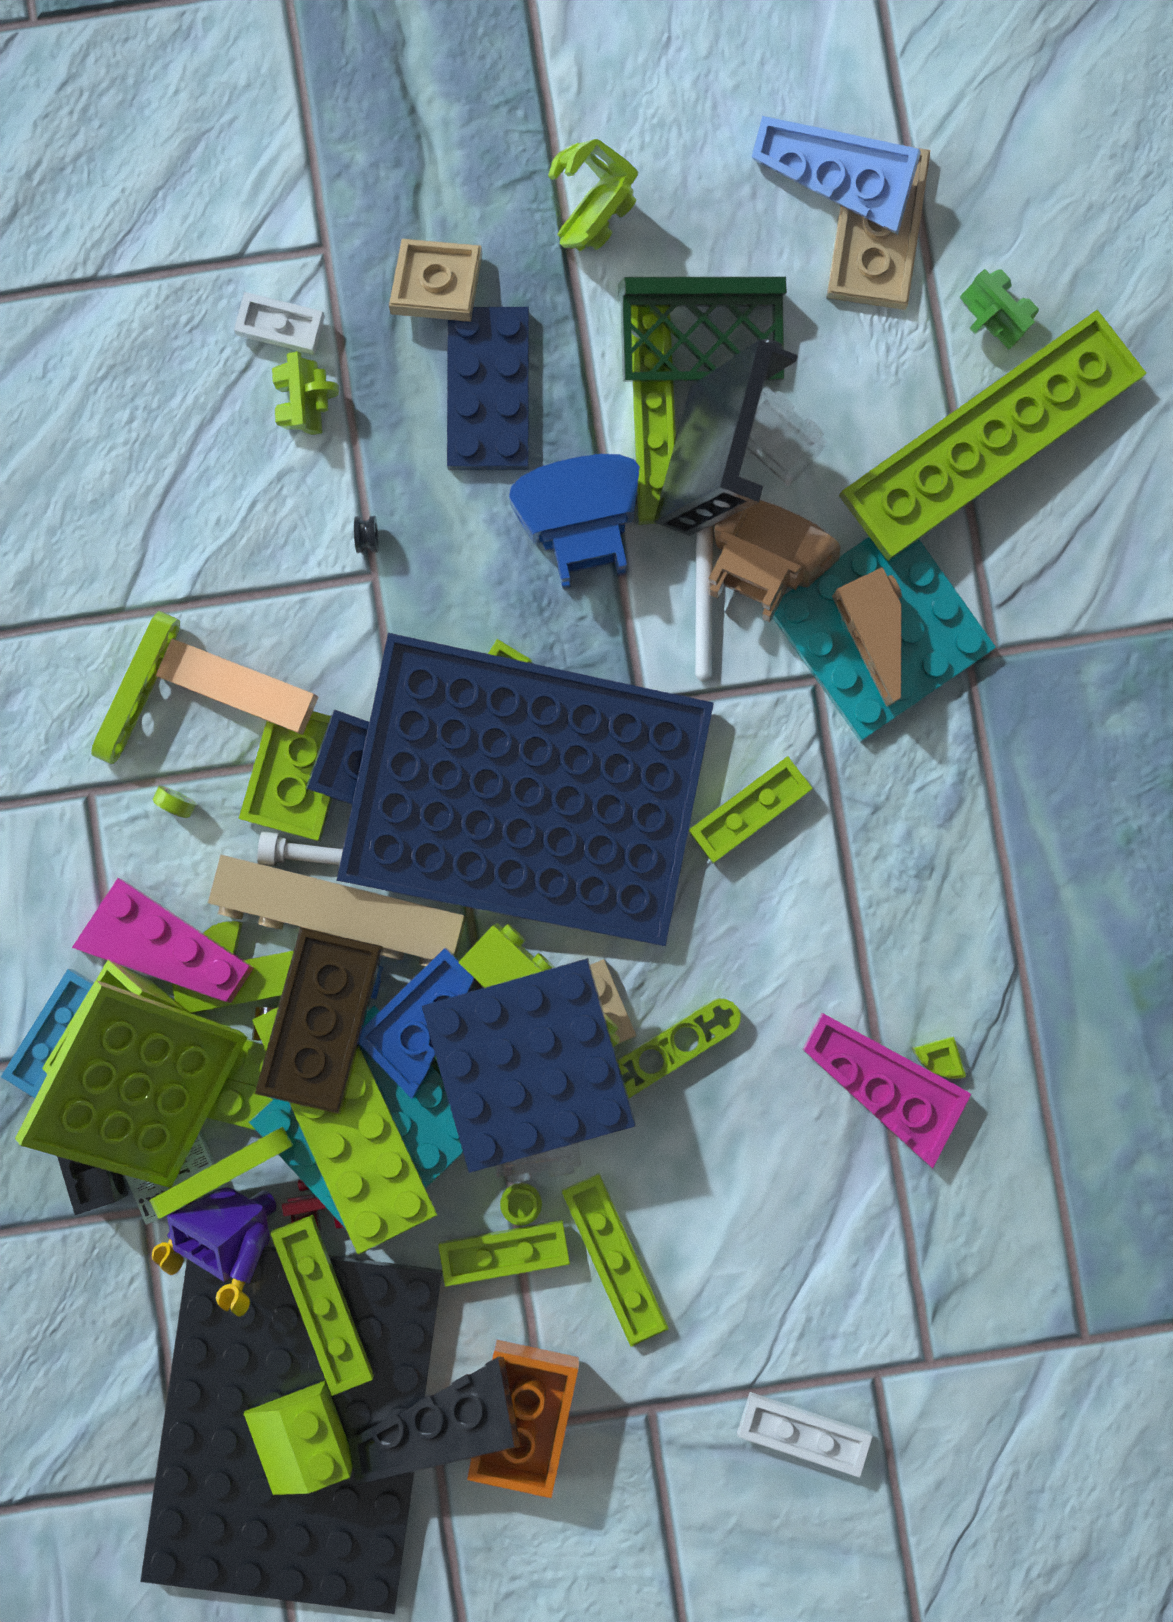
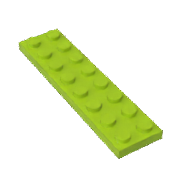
M1097 309L843 489L838 496L887 561H889L1140 381L1147 372Z

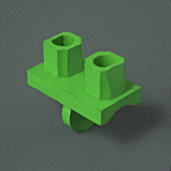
M984 269L974 278V281L962 293L960 299L977 318L971 325L970 330L976 335L986 328L1009 350L1035 323L1033 319L1039 312V308L1029 298H1022L1016 302L1007 293L1012 286L1011 279L1002 269L992 273Z

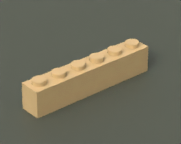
M221 854L208 900L209 904L219 906L218 914L242 920L245 912L260 916L259 925L282 930L284 923L300 926L301 928L380 945L384 948L382 956L403 960L404 953L419 956V965L427 966L444 948H448L457 957L467 918L464 915Z

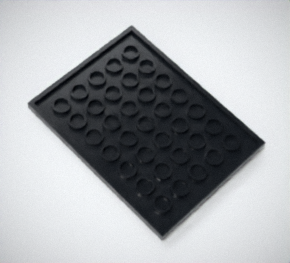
M264 1248L250 1283L245 1282L242 1292L248 1296L250 1305L247 1312L240 1317L231 1312V1308L227 1312L223 1310L216 1300L219 1289L224 1285L231 1284L233 1278L230 1277L223 1282L187 1259L140 1582L395 1614L415 1472L356 1485L352 1469L350 1478L309 1494L273 1495L244 1412L326 1380L276 1248ZM328 1255L374 1374L371 1381L333 1396L331 1395L348 1444L349 1440L395 1414L404 1412L416 1405V1402L425 1398L442 1270Z

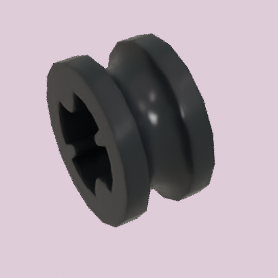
M360 516L354 517L356 553H363L364 549H370L372 553H378L379 539L376 516H370L366 521L362 520Z

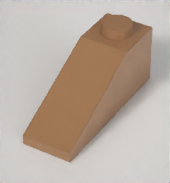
M882 567L838 588L832 598L886 707L901 698V603L899 598L902 597V593L896 579L892 575L887 576Z

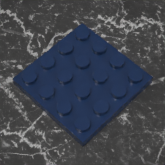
M588 958L422 1006L469 1173L636 1126Z

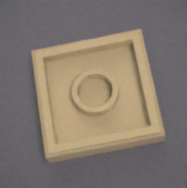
M402 239L389 302L390 314L471 322L482 260V246Z

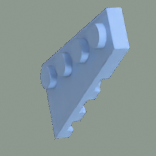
M762 116L752 158L756 162L898 235L921 151L914 147Z

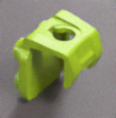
M598 139L570 145L560 151L551 164L548 174L551 180L557 179L564 169V173L568 177L574 176L584 162L600 178L599 182L590 189L559 230L557 235L561 238L560 245L564 248H576L578 251H582L590 246L595 250L601 248L612 234L608 221L610 217L614 214L619 218L625 216L633 208L637 200L633 196L634 190L631 188V185L638 176L637 169ZM596 155L599 156L602 160H604L606 164L602 162L599 158H597Z

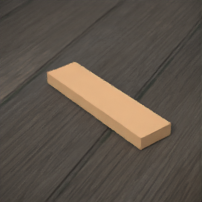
M171 639L156 674L157 677L301 735H303L319 698L311 692L175 639Z

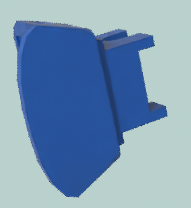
M594 454L575 457L538 467L521 476L511 486L509 493L510 505L529 538L534 544L542 542L545 551L554 549L562 589L570 587V572L615 563L617 575H626L627 562L620 534H625V524L633 522L640 469V466L634 459L620 454Z

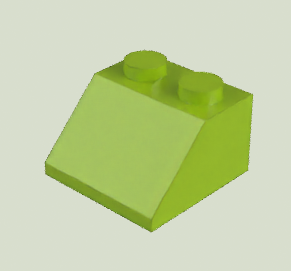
M326 1380L244 1412L273 1495L309 1494L350 1478L353 1469L350 1446Z

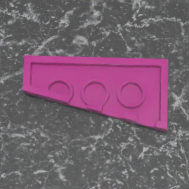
M117 878L72 946L74 949L232 1003L254 969L253 966L120 878Z
M821 1013L802 1050L933 1168L971 1093Z

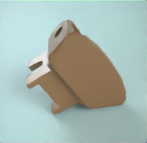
M760 500L759 503L715 524L716 546L722 550V553L709 576V583L712 584L710 594L718 599L725 586L758 601L765 608L762 613V619L770 622L787 588L790 587L796 590L799 586L809 587L839 561L841 545L836 539L811 521L782 507Z

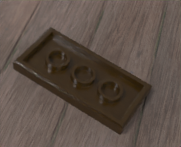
M300 927L257 1083L256 1095L341 1115L384 950L383 946Z

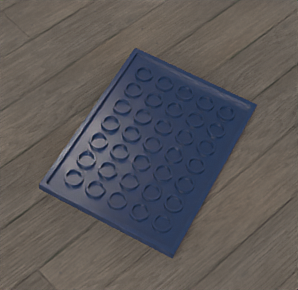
M388 633L336 881L666 946L714 702Z

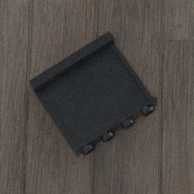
M759 339L690 386L654 523L691 536L759 503L763 486L740 477L741 467L764 381L795 363L798 355L784 350V346L777 341Z

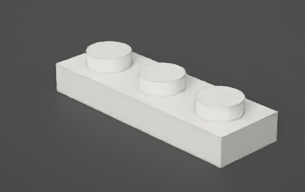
M752 1392L749 1393L737 1431L739 1438L859 1478L873 1437L869 1431Z

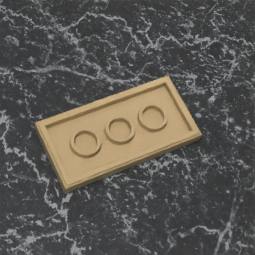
M918 148L921 154L898 235L840 205L826 298L906 310L909 301L931 150Z

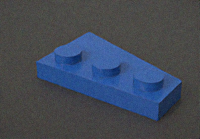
M444 948L363 1027L359 1042L411 1099L415 1098L436 1056L422 1006L467 993L471 990L476 980L458 963L459 960L448 948Z

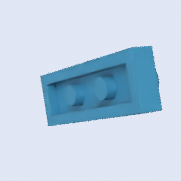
M73 969L66 970L2 1073L1 1078L36 1098L47 1076L42 1068L94 984L93 981Z

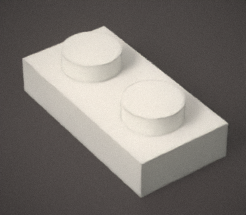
M244 292L234 332L240 337L315 355L325 315L323 311Z

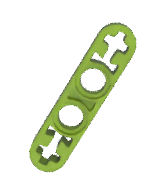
M158 611L151 619L95 737L91 749L93 757L112 765L121 756L158 678L156 674L171 639L176 640L180 629L179 619L162 611Z
M725 998L714 999L619 1058L618 1063L622 1075L629 1071L623 1064L632 1060L635 1072L644 1080L638 1085H635L633 1077L624 1082L628 1098H631L731 1035L740 1024L741 1014L738 1007L732 1001ZM716 1006H719L722 1010L730 1008L732 1011V1015L728 1017L730 1025L726 1028H723L720 1024L714 1025L708 1029L714 1037L706 1041L703 1029L694 1022V1019L702 1015L703 1023H706L714 1018L713 1009ZM683 1027L694 1029L698 1035V1043L690 1051L678 1049L674 1042L676 1032ZM649 1049L659 1051L663 1057V1065L655 1073H647L639 1065L641 1054Z
M282 1126L150 1199L149 1202L158 1219L278 1155L293 1146Z

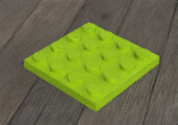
M95 980L15 1139L23 1147L171 1188L248 1037L241 1031Z

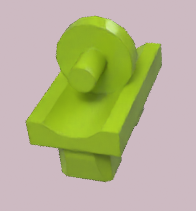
M298 351L287 353V363L272 368V380L275 389L281 392L289 391L290 402L276 406L275 422L284 429H300L310 435L321 434V412L329 410L328 399L339 395V385L335 382L326 381V370L318 369L316 361L302 358L301 353Z

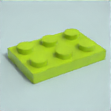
M313 711L303 735L266 721L238 819L321 842L333 798L308 790L306 786L326 732L330 715Z

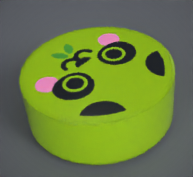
M158 786L152 798L154 804L182 818L191 817L197 805L189 797L165 786Z

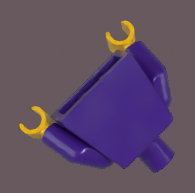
M230 1187L221 1188L201 1199L194 1200L167 1215L170 1230L167 1234L169 1241L168 1243L162 1242L154 1247L152 1259L169 1275H174L181 1269L185 1257L223 1282L232 1277L231 1284L224 1285L219 1289L216 1300L223 1310L227 1312L231 1308V1312L240 1317L247 1312L250 1305L248 1296L242 1290L245 1282L250 1283L265 1246L269 1243L270 1234L267 1217L276 1211V1202L266 1190H262L248 1198Z

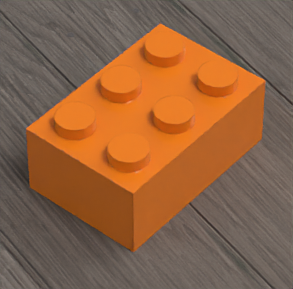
M497 1340L492 1360L496 1357H504L521 1447L471 1458L467 1480L552 1499L579 1368V1357Z

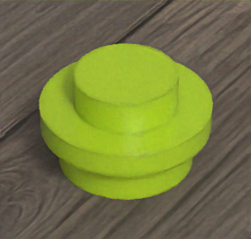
M523 1182L510 1185L503 1192L500 1200V1209L503 1216L514 1225L522 1226L532 1223L537 1219L542 1208V1199L538 1190L534 1186Z

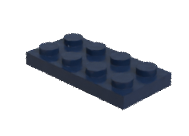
M473 307L471 322L448 320V470H529V307Z

